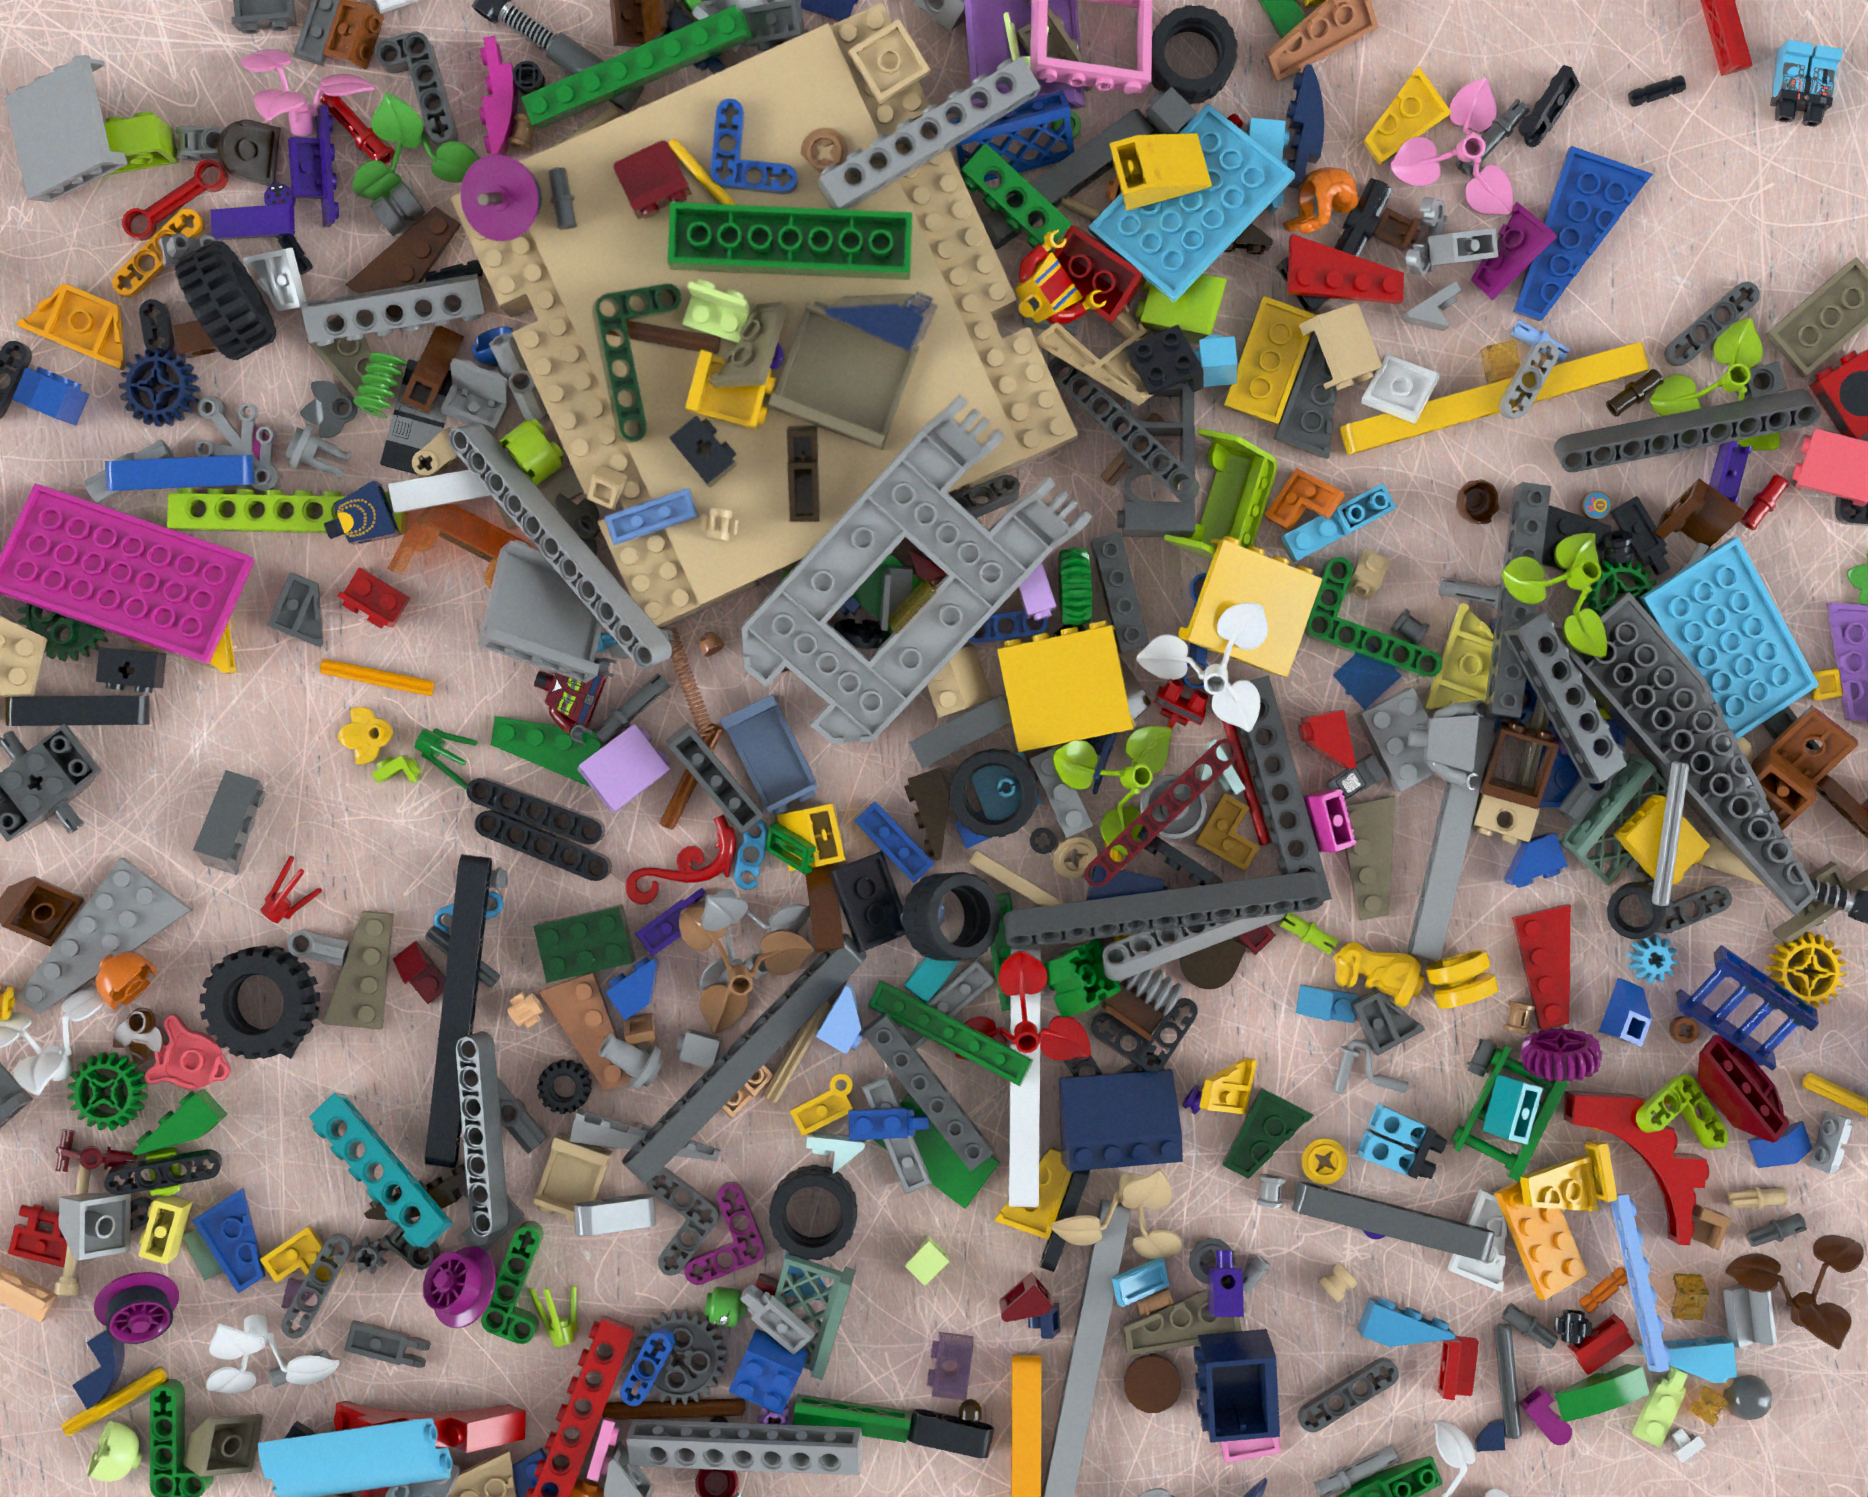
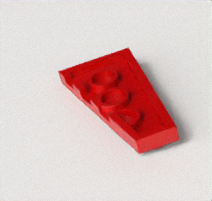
M1295 234L1289 237L1287 294L1400 304L1403 302V272Z
M1565 904L1512 917L1532 1004L1535 1006L1534 1012L1538 1029L1544 1030L1569 1024L1571 905Z

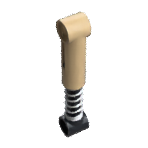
M1700 834L1710 847L1704 852L1702 860L1696 864L1766 887L1722 840ZM1818 878L1810 879L1818 895L1813 899L1814 901L1820 900L1824 902V905L1829 903L1834 905V908L1840 907L1844 912L1848 913V917L1868 924V891L1857 889L1856 892H1853V890L1849 891L1848 888L1842 890L1838 885L1830 886L1828 881L1822 883L1819 882Z

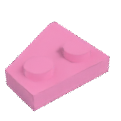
M605 1417L587 1474L588 1479L598 1481L602 1474L607 1475L610 1457H607L610 1445L615 1446L620 1430L615 1427L617 1421L615 1419Z

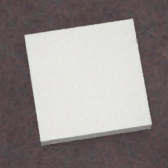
M1386 353L1381 362L1382 368L1376 371L1362 397L1361 404L1416 424L1439 380L1440 373Z

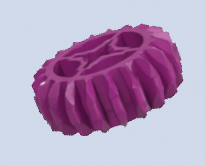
M1550 1028V1030H1539V1033L1533 1032L1530 1036L1524 1038L1521 1058L1524 1069L1530 1075H1536L1539 1079L1546 1078L1549 1082L1552 1080L1572 1082L1575 1079L1584 1080V1077H1591L1594 1073L1598 1072L1600 1061H1602V1051H1600L1599 1041L1593 1038L1591 1034H1585L1584 1031H1574L1573 1028L1570 1030Z

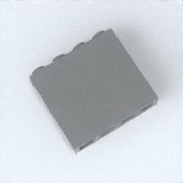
M88 55L75 56L68 64L55 67L53 72L46 76L36 77L33 83L18 87L16 92L5 97L28 200L53 202L127 165L125 153L110 151L93 78L92 72L105 66L104 61L91 59Z
M509 541L499 552L477 646L585 683L598 675L600 666L594 663L602 629L601 622L540 551L530 548L527 543L522 541Z

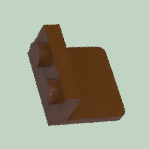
M610 0L614 46L639 47L657 39L668 28L669 14L665 11L664 0Z

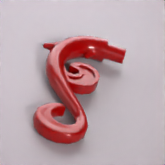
M724 814L713 819L719 831L717 833L719 839L715 849L720 848L718 856L710 865L698 870L692 869L690 863L696 861L698 865H702L704 854L697 846H687L677 855L676 862L679 870L642 868L632 872L625 884L626 894L629 899L640 905L649 904L654 901L659 891V883L657 881H652V887L647 892H642L637 887L638 879L646 875L683 883L707 881L722 872L725 877H729L730 867L736 852V836L733 827H729Z

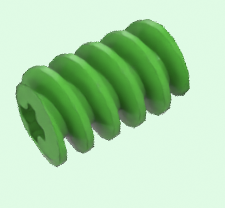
M371 353L369 359L372 363L367 364L365 367L366 372L369 374H365L361 378L365 385H361L357 389L361 396H356L353 402L366 413L379 418H388L381 409H391L392 405L385 401V398H395L396 394L390 391L389 387H399L400 384L393 379V376L402 377L404 373L397 368V365L406 366L407 362L391 354Z

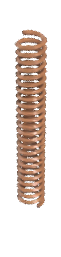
M676 628L670 629L674 636V640L670 641L674 642L671 644V647L676 646L672 648V652H676L671 654L670 659H672L671 662L674 664V671L677 672L676 676H679V684L682 685V692L685 693L684 697H686L688 702L687 705L690 706L689 710H691L690 714L693 715V722L696 723L695 727H698V735L707 736L715 733L714 730L703 733L713 729V726L701 729L711 725L712 722H706L710 720L709 717L704 718L709 715L708 713L696 716L707 711V709H702L706 705H700L704 701L700 700L702 696H698L701 692H696L699 688L696 687L698 684L694 683L696 679H692L695 675H689L693 671L688 666L690 663L686 662L688 658H683L687 654L684 653V649H681L683 645H679L682 641H677L680 639L677 636L679 633L675 632L677 631Z

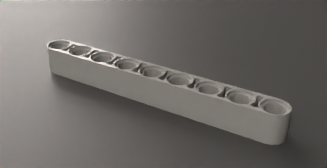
M1477 707L1478 713L1483 714L1484 709ZM1479 717L1474 771L1472 772L1478 774V778L1471 777L1469 780V785L1475 787V789H1464L1457 784L1446 781L1410 936L1408 954L1411 956L1439 961L1442 955L1495 727V717Z

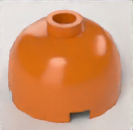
M126 951L116 955L110 954L99 964L100 970L96 976V988L98 994L107 1005L114 1010L119 1009L116 1004L122 1002L126 1006L148 988L150 982L147 978L150 976V973L154 976L156 975L157 967L147 958L136 952Z

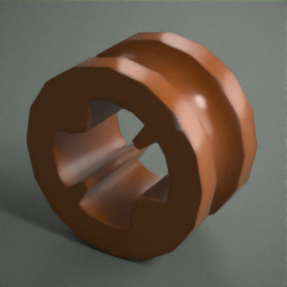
M1679 1016L1671 1021L1669 1032L1673 1039L1681 1043H1691L1697 1039L1699 1027L1694 1020L1685 1016ZM1681 1024L1690 1026V1030H1687L1689 1032L1687 1036L1678 1034V1030H1681L1679 1028Z

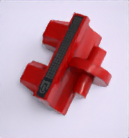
M1169 679L1163 687L1159 686L1155 694L1154 704L1162 707L1160 715L1169 718L1166 727L1170 729L1173 728L1176 722L1186 726L1189 720L1201 726L1205 718L1208 695L1194 689L1190 699L1180 696L1184 684L1177 679Z

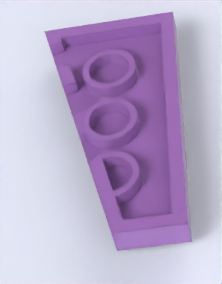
M1830 602L1827 603L1836 665L1839 668L1843 691L1842 702L1845 720L1868 722V605Z

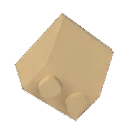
M974 645L960 649L927 684L938 718L993 699Z

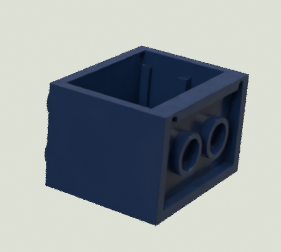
M1267 1329L1198 1335V1346L1193 1347L1194 1361L1198 1368V1373H1195L1196 1389L1199 1391V1399H1196L1198 1417L1201 1420L1202 1432L1207 1431L1210 1443L1280 1437L1277 1361Z

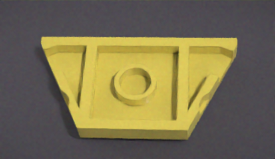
M1465 603L1459 604L1441 655L1442 669L1433 678L1423 706L1425 709L1441 708L1453 702L1483 700L1485 702L1494 634L1483 621H1480L1474 615L1470 607Z

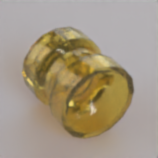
M1704 1385L1700 1391L1701 1397L1698 1401L1692 1403L1689 1410L1714 1427L1719 1420L1718 1414L1721 1410H1725L1730 1402Z

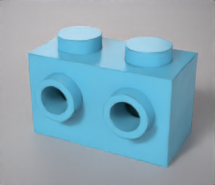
M1215 334L1209 335L1205 339H1200L1199 350H1194V354L1204 371V387L1237 384L1235 336L1222 337Z

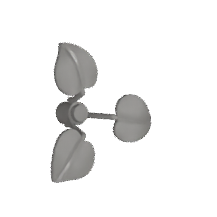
M725 889L716 895H706V904L701 924L705 930L717 931L727 927L729 924L739 922L746 913L763 929H768L767 934L776 930L797 932L808 920L810 906L792 904L781 907L771 915L769 922H764L748 909V904L744 899L736 897L733 890ZM728 927L725 939L730 963L733 966L738 964L744 965L741 959H734L735 955ZM722 958L714 960L704 970L699 983L702 990L716 983L728 985V971Z

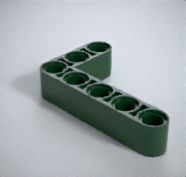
M661 284L607 293L600 296L592 306V315L616 433L626 443L641 440L647 431L626 321L663 315L674 311L680 305L682 295L680 290L672 284ZM667 291L672 295V306L666 307L662 305L659 300L660 292ZM632 296L640 297L643 300L644 308L641 312L634 311L631 308L630 298ZM608 301L613 304L615 308L613 316L607 317L601 313V302ZM614 331L619 334L621 342L618 347L610 346L607 343V332ZM615 361H621L625 364L627 372L624 377H618L613 373L612 365ZM621 391H627L632 395L633 402L630 407H624L619 403L618 395ZM628 420H632L638 425L639 431L635 437H630L625 433L624 425Z

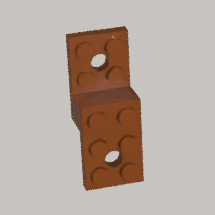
M1813 705L1757 756L1751 766L1767 796L1765 799L1771 810H1774L1779 819L1778 824L1782 831L1817 800L1816 784L1858 746L1856 738ZM1817 739L1823 745L1817 750H1811L1805 744L1809 740Z

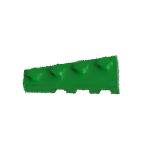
M495 716L490 745L591 787L577 768L581 763L607 745L610 740L604 744L594 732L592 734L584 732L582 741L586 744L582 745L573 741L570 735L560 729L559 726Z

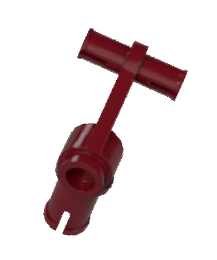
M62 1129L60 1146L56 1147L55 1152L58 1154L55 1171L61 1172L62 1161L64 1160L63 1172H68L70 1157L80 1160L81 1165L86 1169H95L101 1162H105L104 1170H107L108 1167L136 1162L137 1155L134 1156L130 1151L111 1150L109 1146L107 1147L106 1154H102L101 1150L96 1146H87L82 1151L72 1148L75 1131L69 1130L68 1141H66L67 1129Z

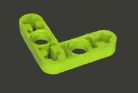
M1681 1074L1670 1078L1637 1111L1636 1122L1638 1127L1645 1133L1664 1129L1681 1112L1704 1148L1708 1150L1720 1149L1728 1143V1132L1696 1080L1689 1074ZM1665 1096L1670 1101V1110H1667L1664 1105ZM1696 1105H1698L1701 1110V1119H1699L1695 1113Z

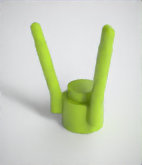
M571 1287L569 1322L567 1317L558 1318L548 1288H545L543 1291L552 1319L550 1322L534 1288H530L529 1293L546 1328L547 1337H551L553 1346L560 1347L574 1342V1332L579 1330L577 1324V1287Z

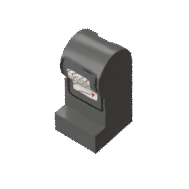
M1368 754L1356 762V768H1346L1326 783L1330 789L1342 790V795L1345 797L1344 800L1359 791H1363L1374 783L1383 780L1387 775L1375 755Z

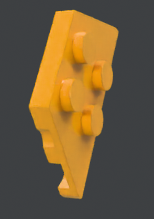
M62 283L53 291L49 298L42 300L36 306L37 309L27 318H21L17 322L16 326L122 371L125 369L121 307L69 284Z

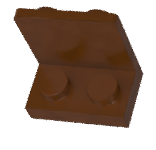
M1699 478L1662 513L1655 533L1665 539L1672 531L1675 533L1682 531L1695 542L1703 543L1710 548L1744 517L1745 511Z

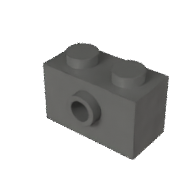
M1170 87L1165 93L1160 90L1149 102L1150 106L1146 110L1148 112L1146 119L1154 128L1156 134H1179L1193 120L1196 111L1182 96Z

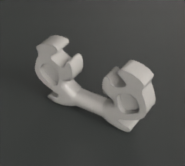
M1424 197L1420 205V212H1424L1420 223L1424 226H1429L1428 236L1441 235L1448 218L1447 215H1444V202L1432 197ZM1427 238L1426 244L1414 243V250L1408 249L1406 266L1409 267L1412 274L1425 275L1426 272L1433 271L1434 266L1430 264L1429 242Z

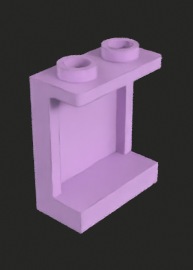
M635 724L581 763L577 768L612 815L670 771V768L667 766L670 764L669 759L661 750L656 752L650 744L652 738L643 727L638 729Z

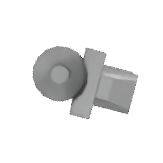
M173 234L172 237L161 236L159 245L163 253L164 267H175L180 258L215 241L214 237L187 238L183 234Z

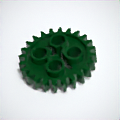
M28 603L26 607L18 608V611L26 616L18 620V623L27 626L26 629L47 639L44 653L47 651V657L54 659L58 654L59 660L66 662L68 655L72 660L78 661L79 652L85 657H90L89 648L99 651L97 642L99 640L109 641L104 635L107 630L72 618L66 619V616L51 612L48 618L43 619L42 612L44 609ZM49 626H52L50 631L48 632L47 628ZM69 628L70 636L65 641H61V632Z

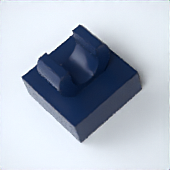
M1053 1303V1308L1045 1315L1028 1318L1029 1328H1041L1042 1339H1053L1061 1332L1059 1303Z

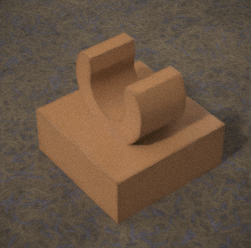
M653 1013L630 1017L624 1020L626 1043L632 1044L636 1048H639L640 1042L645 1041L649 1042L650 1047L654 1045L655 1020Z

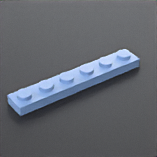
M1617 1194L1618 1200L1611 1201L1610 1205L1648 1369L1655 1372L1670 1370L1668 1362H1670L1671 1357L1668 1347L1663 1344L1661 1335L1664 1331L1661 1317L1656 1314L1654 1303L1657 1302L1654 1288L1649 1284L1647 1274L1650 1273V1267L1647 1258L1643 1257L1641 1249L1643 1237L1640 1229L1636 1228L1634 1219L1636 1207L1634 1201L1629 1198V1194Z

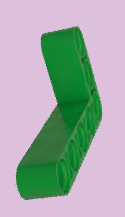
M1337 557L1326 562L1319 576L1323 580L1304 630L1308 637L1418 677H1432L1440 672L1443 663L1441 657L1436 652L1337 617L1352 576L1353 568L1350 561L1343 557ZM1334 563L1340 564L1343 567L1344 574L1340 579L1333 577L1331 574V567ZM1325 590L1330 591L1334 596V602L1331 606H1326L1321 600V594ZM1315 617L1322 619L1324 622V630L1321 633L1314 632L1311 627ZM1342 627L1348 628L1352 636L1348 643H1344L1339 639V631ZM1369 637H1373L1378 641V649L1374 653H1371L1366 648V641ZM1396 647L1403 648L1406 654L1405 659L1401 663L1397 662L1393 657V651ZM1425 656L1429 657L1433 664L1429 672L1423 671L1420 665L1422 658Z

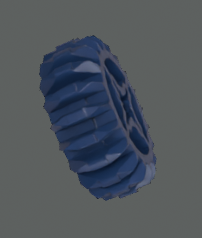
M157 348L154 354L150 349H145V358L140 354H134L137 363L126 362L127 367L131 370L129 373H120L127 380L126 383L118 384L119 388L127 391L120 396L121 400L129 401L125 409L130 412L134 411L133 417L140 420L143 418L144 424L151 425L154 422L157 427H162L164 421L167 425L173 426L175 422L174 417L179 421L185 420L182 412H193V409L188 406L190 401L193 403L199 402L196 397L192 396L193 392L201 391L200 387L192 385V383L199 380L198 375L190 374L194 366L190 363L185 364L186 358L182 355L176 357V352L173 350H168L164 353L162 348ZM166 365L171 366L176 371L180 384L169 380ZM151 369L150 376L146 380H142L143 376ZM159 382L168 386L163 387V390H159L160 393L151 389L156 388L157 384L160 385ZM140 392L150 395L153 410L147 408L143 403ZM178 394L176 400L168 406L169 399L173 395Z

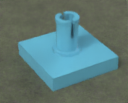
M1016 751L1013 753L1015 755L1017 754L1020 757H1022V759L1026 762L1023 752ZM991 765L981 768L971 777L986 819L1001 820L1009 817L1017 810L1022 798V788L1018 778L1012 771L1002 766ZM1038 794V802H1037V805H1040V804H1043V803H1042L1041 798H1040V796H1039V794Z

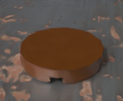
M1158 1354L1140 1356L1127 1367L1124 1375V1390L1129 1402L1138 1410L1146 1413H1160L1169 1409L1177 1401L1181 1392V1378L1176 1366L1168 1358Z

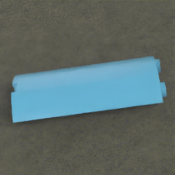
M432 1418L258 1443L259 1457L266 1479H272L275 1485L272 1491L278 1497H320L451 1478L450 1471L453 1465L448 1448L436 1449L437 1428Z

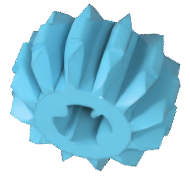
M1653 934L1651 938L1640 939L1641 944L1637 942L1631 943L1636 951L1635 953H1627V957L1634 959L1628 967L1629 969L1636 970V978L1641 979L1644 977L1647 983H1653L1655 979L1658 982H1664V973L1670 976L1674 974L1673 970L1669 967L1671 964H1679L1678 960L1671 958L1678 951L1676 948H1669L1671 943L1669 939L1664 938L1661 940L1660 935ZM1651 953L1657 956V959H1653L1655 961L1654 964L1648 961L1649 958H1652L1650 956Z

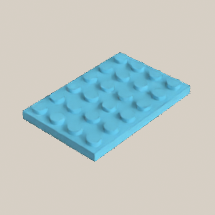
M1209 104L1179 134H1198L1212 187L1126 211L1122 193H1120L1088 226L1089 232L1133 265L1143 274V277L1172 302H1175L1295 178V172Z
M1739 537L1730 538L1639 597L1647 613L1707 680L1711 688L1709 691L1712 697L1721 707L1724 713L1722 716L1737 739L1819 686Z

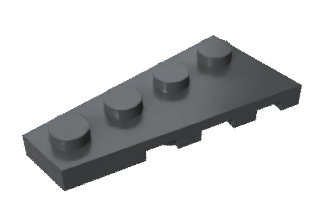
M1313 332L1274 440L1329 459L1333 412L1337 393L1336 386L1326 390L1323 384L1331 381L1333 377L1315 332Z

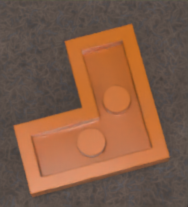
M1296 468L1264 516L1269 521L1291 532L1306 508L1330 519L1345 495L1341 490Z

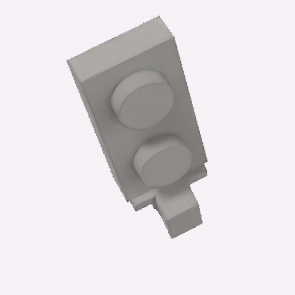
M752 1283L743 1290L740 1300L748 1306V1311L752 1315L751 1319L790 1353L795 1355L813 1339L815 1331L774 1296L767 1292L763 1293L762 1290Z

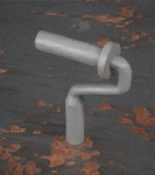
M1353 1040L1349 1043L1348 1047L1341 1046L1340 1051L1343 1053L1332 1091L1344 1094L1354 1057H1359L1360 1051L1356 1050L1355 1047L1365 1049L1366 1076L1369 1081L1377 1086L1406 1093L1408 1082L1379 1074L1373 1075L1372 1054L1369 1043Z

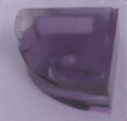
M291 1277L288 1279L281 1308L290 1307L303 1280ZM306 1291L303 1293L304 1303L314 1295V1292Z

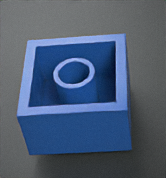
M755 1329L728 1392L782 1415L800 1377L809 1352L801 1348L794 1355L768 1333Z

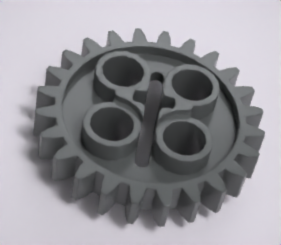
M673 1309L670 1318L664 1312H661V1322L651 1318L650 1325L652 1329L643 1326L641 1332L645 1337L638 1336L635 1341L641 1347L634 1348L632 1354L638 1356L646 1339L655 1329L665 1328L674 1336V1347L650 1392V1396L660 1392L661 1402L667 1396L671 1397L672 1405H675L677 1398L680 1397L684 1405H687L689 1396H692L698 1402L699 1392L701 1391L704 1395L708 1396L710 1392L708 1385L716 1388L718 1381L715 1377L723 1376L724 1371L719 1366H726L727 1359L719 1356L726 1353L727 1347H720L718 1345L723 1342L724 1337H715L714 1334L718 1327L708 1328V1317L700 1322L698 1320L699 1312H696L692 1318L689 1317L688 1309L684 1310L682 1316H678L676 1309ZM685 1331L688 1333L690 1340L680 1342L676 1339L675 1333ZM659 1338L657 1340L655 1349L662 1348L663 1339ZM684 1353L686 1355L684 1361L681 1358L674 1359L675 1354L681 1355ZM695 1354H703L708 1362L704 1365L696 1364L693 1356ZM641 1361L640 1366L645 1373H654V1365L650 1361ZM689 1369H690L692 1372L696 1373L697 1376H696V1377H692L691 1374L689 1373ZM674 1371L681 1372L685 1380L674 1382L670 1377V1373Z

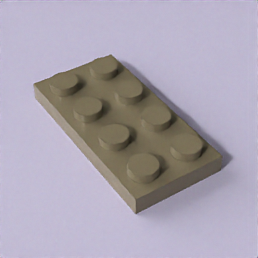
M1857 257L1851 259L1766 333V336L1802 377L1808 376L1868 324V269Z

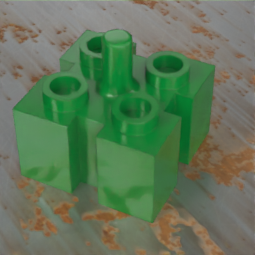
M1099 938L1075 944L1060 952V955L1053 956L1042 963L1046 968L1047 984L1050 990L1057 992L1053 998L1062 1018L1086 1012L1100 1004L1101 1000L1108 999L1121 991L1118 981L1110 980L1104 974V949Z

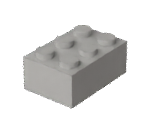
M1405 688L1355 714L1394 791L1402 792L1436 774L1430 769L1429 761L1423 760L1424 748L1408 746L1409 730H1426L1427 720L1429 719L1414 688Z

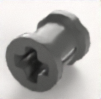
M1404 609L1393 623L1391 629L1393 631L1398 630L1411 640V644L1417 645L1428 631L1430 625L1427 623L1422 624L1410 615L1408 609Z

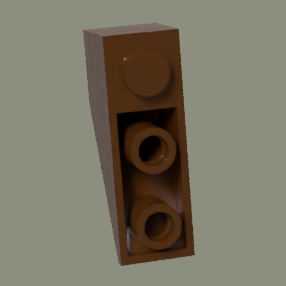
M443 326L435 327L401 398L402 404L430 415L451 368L450 364L464 339L463 335Z

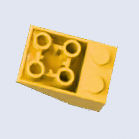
M1197 133L1136 135L1109 143L1126 211L1212 187Z

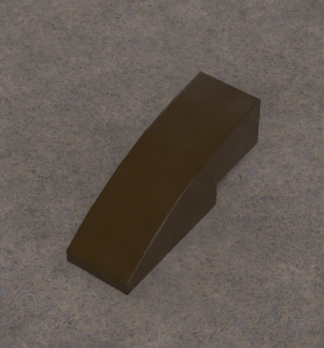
M788 426L787 467L790 522H820L818 426Z

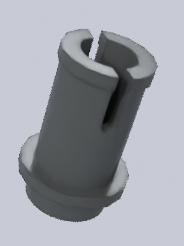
M1479 1039L1471 1062H1467L1469 1065L1467 1071L1484 1077L1485 1073H1489L1487 1068L1497 1045Z

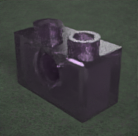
M939 1332L938 1341L932 1340L930 1358H935L934 1369H928L927 1386L931 1387L932 1397L966 1401L974 1346L973 1336ZM947 1360H952L958 1366L953 1371H946L942 1368V1364Z

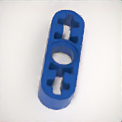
M657 1328L646 1339L620 1389V1396L627 1405L638 1406L648 1396L675 1344L674 1336L669 1330ZM661 1338L664 1340L663 1346L655 1354L652 1351L657 1345V1340ZM641 1361H650L654 1365V1373H645L641 1369ZM640 1380L642 1384L637 1391L638 1394L634 1396L631 1394L632 1387Z

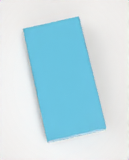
M1162 1258L1153 1259L1112 1277L1117 1305L1121 1307L1170 1286L1165 1260Z

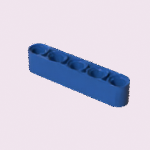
M252 455L105 461L107 491L254 484Z

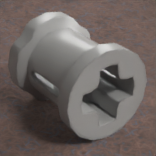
M1260 1174L1262 1188L1261 1197L1257 1199V1204L1271 1208H1282L1283 1202L1280 1201L1282 1184L1285 1183L1286 1178L1278 1175Z

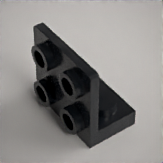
M1175 325L1126 347V353L1149 395L1156 394L1181 382L1183 384L1188 383L1193 393L1204 388L1203 368L1179 325Z

